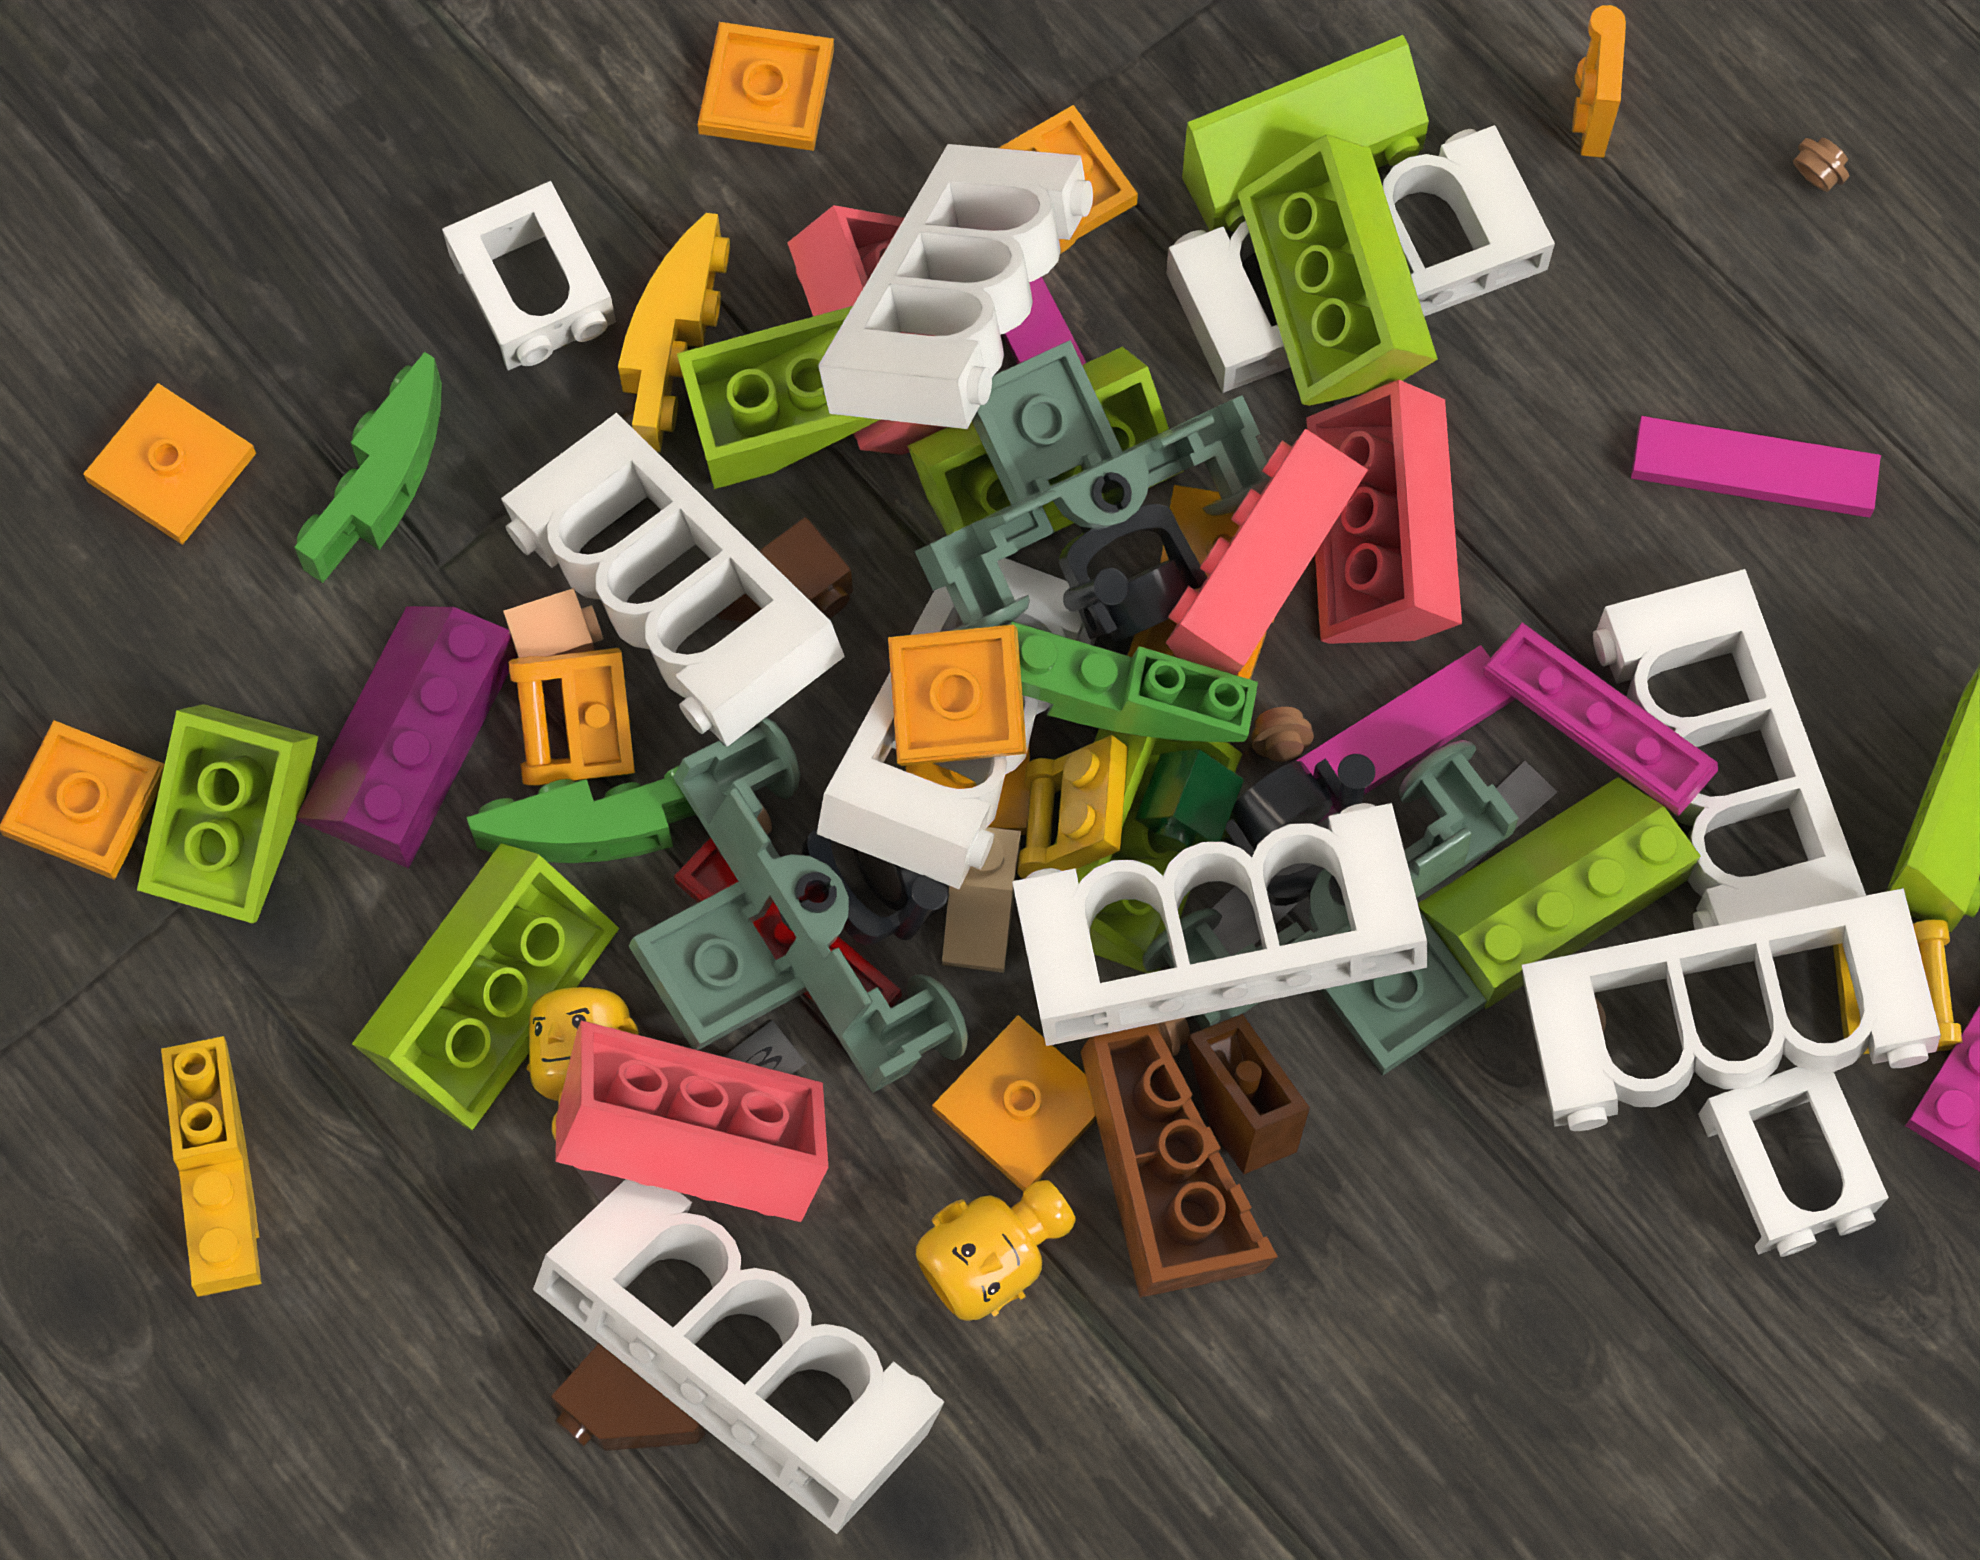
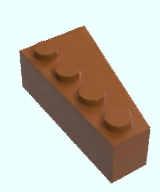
M1156 1024L1089 1037L1080 1053L1139 1297L1263 1272L1278 1256L1268 1237H1263L1250 1212L1252 1207L1240 1184H1235L1219 1153L1221 1148L1210 1126L1206 1128L1191 1100L1193 1094Z

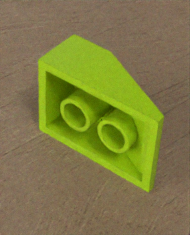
M853 306L677 353L714 489L772 474L881 420L829 414L818 365Z
M205 704L177 710L137 891L249 923L257 922L306 794L318 736Z

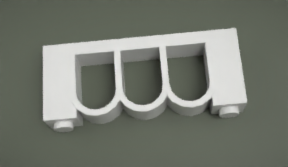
M1495 125L1478 132L1474 129L1460 131L1451 136L1445 144L1441 145L1439 156L1424 154L1408 157L1393 166L1384 179L1383 189L1424 317L1548 270L1555 243ZM1419 192L1435 194L1442 198L1454 210L1473 251L1425 269L1394 204L1408 194ZM1246 221L1240 224L1232 235L1231 240L1223 226L1207 233L1204 230L1190 232L1179 238L1174 245L1168 248L1166 274L1222 393L1290 368L1278 324L1271 327L1242 266L1243 261L1255 253Z
M953 144L946 146L818 365L829 414L968 429L980 405H985L989 400L992 377L1002 366L1004 351L1000 335L1019 326L1030 314L1033 300L1029 282L1035 281L1049 273L1056 265L1061 251L1059 239L1070 240L1081 218L1088 216L1091 210L1093 188L1091 182L1085 180L1081 155Z
M617 413L501 498L512 522L505 526L506 530L520 550L526 555L535 550L551 568L559 563L571 588H574L576 592L584 597L601 600L619 637L634 647L650 649L668 687L682 697H685V700L679 706L692 726L701 734L710 729L726 747L845 657L831 621ZM646 497L651 499L661 509L659 513L613 547L603 552L589 555L579 553L581 548L591 538ZM695 544L711 559L663 596L651 602L641 604L627 603L628 598L638 587ZM746 593L761 608L758 613L707 650L689 655L675 653L678 646L689 635Z
M1006 558L997 561L1014 599L1016 600L1026 595H1029L1030 598L1028 609L1013 622L1094 645L1096 638L1089 640L1079 611L1072 612L1064 606L1063 596L1066 590L1070 588L1067 581ZM945 586L933 592L911 635L951 631L963 624ZM890 672L824 792L817 834L960 889L970 867L981 869L987 859L993 843L994 833L985 829L995 819L1005 774L1015 770L1026 758V754L933 763L962 774L977 784L973 788L965 789L942 786L885 764L884 761L891 748L896 749ZM1022 695L1026 748L1028 749L1035 715L1045 711L1050 703Z
M1743 569L1606 606L1597 630L1593 632L1594 648L1602 666L1610 665L1616 684L1631 680L1626 697L1695 747L1761 730L1779 779L1777 782L1726 796L1709 797L1698 794L1679 817L1667 809L1670 815L1680 823L1692 826L1687 838L1701 855L1688 879L1693 890L1702 896L1696 908L1697 912L1693 913L1694 929L1697 930L1866 896L1746 570ZM1732 653L1750 702L1696 717L1682 718L1668 714L1655 704L1649 694L1647 681L1650 677L1662 671ZM1789 808L1808 858L1806 862L1756 876L1737 877L1723 872L1713 864L1705 849L1704 836L1706 833L1721 826Z
M1368 803L1350 806L1340 814L1329 816V829L1311 823L1289 824L1272 831L1257 845L1253 857L1248 855L1243 849L1225 842H1201L1182 850L1168 864L1164 875H1161L1152 866L1135 860H1113L1094 868L1080 883H1078L1075 868L1065 871L1054 868L1041 869L1029 874L1026 879L1012 881L1046 1046L1427 968V938L1392 803L1380 806ZM1311 863L1325 868L1336 878L1341 888L1351 932L1280 946L1266 890L1271 878L1281 869L1293 864ZM1223 881L1237 886L1248 896L1253 906L1263 950L1190 965L1178 914V908L1183 897L1194 887L1206 882ZM1136 899L1151 905L1160 913L1165 924L1175 968L1100 983L1090 939V927L1096 914L1106 905L1118 900Z
M1904 888L1522 965L1523 984L1554 1126L1569 1124L1571 1131H1585L1605 1125L1608 1122L1607 1116L1618 1114V1100L1634 1107H1657L1672 1101L1689 1085L1694 1072L1706 1083L1722 1089H1747L1764 1082L1778 1068L1782 1055H1785L1794 1065L1812 1072H1835L1852 1065L1867 1048L1869 1049L1872 1064L1889 1061L1891 1068H1905L1927 1061L1929 1058L1928 1053L1937 1051L1941 1036ZM1843 943L1860 1012V1025L1848 1038L1836 1043H1816L1802 1037L1792 1027L1785 1011L1773 957ZM1754 961L1770 1025L1771 1039L1768 1046L1755 1057L1745 1061H1726L1712 1055L1702 1045L1696 1032L1683 975ZM1666 978L1683 1052L1679 1062L1667 1074L1654 1079H1637L1624 1074L1613 1064L1606 1049L1594 993Z
M625 1179L545 1255L533 1290L837 1534L928 1435L944 1401L932 1392L926 1382L917 1376L910 1375L894 1361L883 1372L876 1351L862 1336L845 1327L821 1324L811 1326L812 1312L806 1296L791 1280L774 1271L751 1268L740 1270L741 1255L732 1236L723 1226L711 1219L688 1213L692 1202L680 1192L656 1186H645ZM671 1258L687 1261L700 1268L709 1278L713 1288L674 1327L670 1326L625 1290L647 1267L659 1260ZM747 1314L757 1316L775 1329L783 1344L745 1385L695 1346L718 1321L729 1315ZM814 1369L825 1371L835 1376L849 1389L854 1402L818 1442L814 1441L765 1402L788 1377L798 1371Z

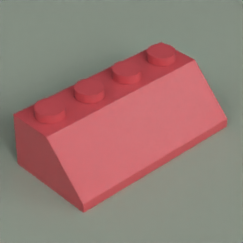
M833 205L787 242L796 266L797 277L803 286L813 316L854 305L904 220L903 217ZM879 420L853 433L857 440L860 450L903 455L910 452L907 445L947 427Z
M1398 379L1306 417L1307 430L1368 469L1315 553L1320 640L1328 644L1416 641L1461 625L1462 617L1445 399Z
M1307 429L1302 432L1292 446L1282 440L1262 469L1263 473L1271 477L1261 494L1251 488L1233 514L1231 520L1240 525L1232 540L1229 543L1220 537L1201 564L1200 569L1209 574L1200 590L1197 592L1188 586L1168 616L1169 619L1177 623L1166 641L1175 656L1237 675L1248 661L1368 469Z
M581 1020L576 1032L556 1116V1162L574 1166L585 1171H595L635 1181L645 1186H656L696 1196L706 1201H716L757 1211L767 1216H777L802 1222L828 1169L823 1082Z

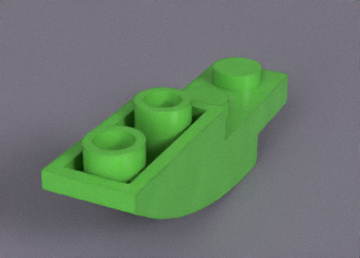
M426 352L422 354L413 367L407 365L396 375L390 387V395L377 411L370 410L359 420L353 432L351 445L360 468L358 470L356 468L349 470L341 478L335 489L333 501L321 515L315 514L311 516L302 526L297 536V545L294 548L303 570L321 583L328 578L359 538L380 550L399 524L416 494L427 469L436 440L441 411L442 382L435 358Z
M1013 621L1010 624H1014L1018 631L1022 695L1050 703L1047 714L1049 716L1115 732L1181 741L1244 742L1248 737L1258 686L1257 681L1138 646L1133 656L1130 657Z
M678 766L668 771L664 775L665 779L643 786L637 782L621 784L610 789L605 794V798L596 801L593 800L587 779L575 783L571 779L557 780L540 788L538 795L516 802L510 798L489 802L479 809L478 814L467 817V821L478 849L494 853L498 846L503 843L537 853L547 862L584 863L640 856L673 847L668 824L694 816L696 813L673 778L679 768Z

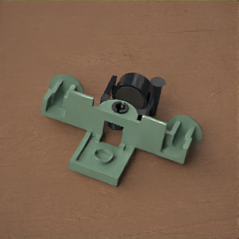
M1069 340L992 377L989 400L985 405H980L972 420L1011 505L914 552L932 590L934 591L945 586L963 624L951 631L1007 625L1028 609L1030 598L1029 595H1026L1016 600L1014 599L997 561L1055 533L1042 507L1053 501L1063 516L1080 526L1083 532L1072 539L1063 548L1059 556L1060 567L1070 587L1063 596L1064 606L1069 611H1079L1089 640L1109 633L1113 642L1120 641L1169 619V614L1187 587L1190 586L1194 590L1201 588L1207 579L1205 572L1200 569L1201 565L1180 530L1172 511L1167 506L1160 504L1141 506L1147 496L1148 487L1204 462L1221 498L1202 509L1211 516L1233 513L1251 488L1261 494L1271 477L1262 472L1267 460L1255 437L1260 432L1243 395L1122 451L1073 344ZM1081 465L1083 472L1050 486L1049 479ZM1138 531H1153L1161 537L1169 559L1168 561L1129 578H1126L1118 569L1106 568L1101 570L1095 579H1089L1087 565L1091 558L1113 540L1125 534Z
M767 717L728 747L719 740L683 758L673 778L739 882L632 938L629 948L692 1049L700 1050L808 991L872 1093L908 1074L922 1057L921 1054L931 1048H934L943 1057L954 1061L960 1058L965 1053L968 1041L965 1019L955 999L942 983L928 975H915L908 980L906 987L908 999L890 1008L878 987L867 993L839 948L830 951L828 948L835 942L842 929L857 942L864 945H874L892 934L901 940H910L927 917L937 913L945 905L949 897L946 884L853 848L859 870L867 885L888 908L898 911L889 917H880L862 904L846 884L832 854V840L818 835V828L809 834L802 845V855L790 854L780 857L757 820L763 807L755 796L754 791L766 786L776 796L788 799L798 790L800 770L796 754L786 735L773 720ZM773 901L779 909L782 922L797 937L786 955L777 960L752 923L766 914Z
M1456 741L1432 752L1409 772L1398 788L1402 803H1410L1424 796L1440 817L1439 820L1426 828L1422 839L1404 850L1416 898L1511 836L1517 825L1518 816L1493 784L1487 787L1468 762L1476 751V746L1470 741ZM1351 754L1344 757L1338 766V776L1326 758L1315 765L1313 775L1302 761H1294L1284 765L1253 785L1235 802L1229 817L1230 821L1227 822L1220 841L1239 847L1253 857L1257 845L1274 830L1289 824L1311 823L1317 825L1332 806L1340 814L1350 806L1362 804L1365 788L1374 780L1375 766L1367 756L1361 754ZM1313 864L1304 870L1290 875H1275L1271 878L1266 890L1269 902L1273 905L1287 906L1309 897V921L1315 931L1313 933L1309 930L1305 933L1296 921L1277 934L1280 946L1346 933L1351 930L1343 895L1340 893L1341 888L1336 878L1325 868ZM1201 909L1180 919L1190 965L1231 956L1213 932L1222 919L1221 913L1216 909ZM1421 912L1420 915L1427 938V968L1320 990L1382 1076L1483 1009L1487 1002ZM1166 929L1154 939L1143 955V964L1147 971L1157 970L1168 964L1171 968H1175ZM1251 943L1234 955L1263 950V947L1260 945L1256 948ZM1258 1003L1204 1013L1193 1017L1203 1030L1243 1014Z

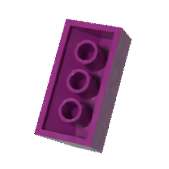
M406 606L297 814V821L409 869L509 674L508 662L517 658L510 630L456 607Z

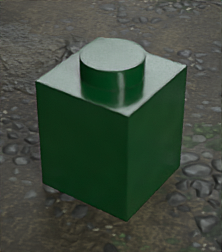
M1200 749L1161 753L1135 820L1156 833L1154 839L1157 843L1176 852H1181L1201 842H1220L1244 779Z

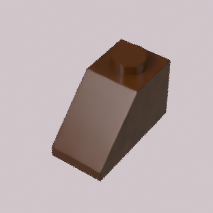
M806 517L759 551L828 619L839 613L849 602V595L853 593L851 569ZM745 593L719 612L717 617L720 620L746 622L758 613L761 608Z
M1240 1014L1190 1034L1187 1045L1210 1127L1243 1175L1297 1153L1310 1107L1245 1016Z
M600 1343L597 1344L551 1396L557 1409L562 1412L555 1422L583 1447L590 1439L595 1441L605 1451L697 1444L706 1434L702 1425Z

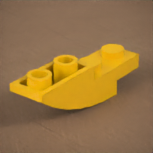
M705 213L683 234L668 252L645 288L625 336L618 370L623 392L637 394L632 428L656 452L661 451L664 431L673 432L676 425L678 397L671 396V389L674 377L683 378L677 353L688 351L687 345L703 347L706 327H716L718 322L721 295L720 291L713 290L716 272L726 273L730 251V239L721 237L718 214Z
M222 1036L162 1048L173 1160L180 1176L192 1287L197 1297L262 1284L256 1238L260 1237L240 1107L225 1037Z

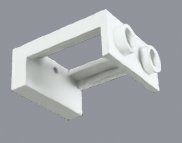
M551 181L442 229L449 256L459 274L463 273L501 348L504 364L508 371L520 365H536L547 359L553 350L575 340L585 342L594 339L602 334L607 326L616 322L611 295ZM542 237H546L569 282V296L564 305L552 314L544 316L529 315L519 310L512 301L492 260Z
M1798 1066L1770 1076L1764 1082L1747 1089H1733L1711 1097L1698 1114L1707 1136L1711 1137L1718 1134L1762 1236L1755 1245L1758 1255L1775 1248L1778 1249L1781 1257L1800 1252L1817 1242L1814 1234L1833 1227L1837 1228L1839 1235H1846L1865 1228L1876 1221L1873 1213L1889 1198L1834 1072H1812ZM1809 1101L1840 1170L1843 1182L1841 1196L1836 1204L1827 1210L1817 1212L1802 1210L1788 1200L1782 1191L1753 1121Z

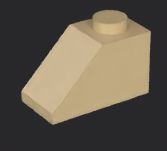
M987 827L985 830L994 833V839L983 867L977 869L971 866L960 889L949 886L942 965L1004 973L1015 897L1012 881H1016L1018 875L1017 863L1020 852L1021 831Z

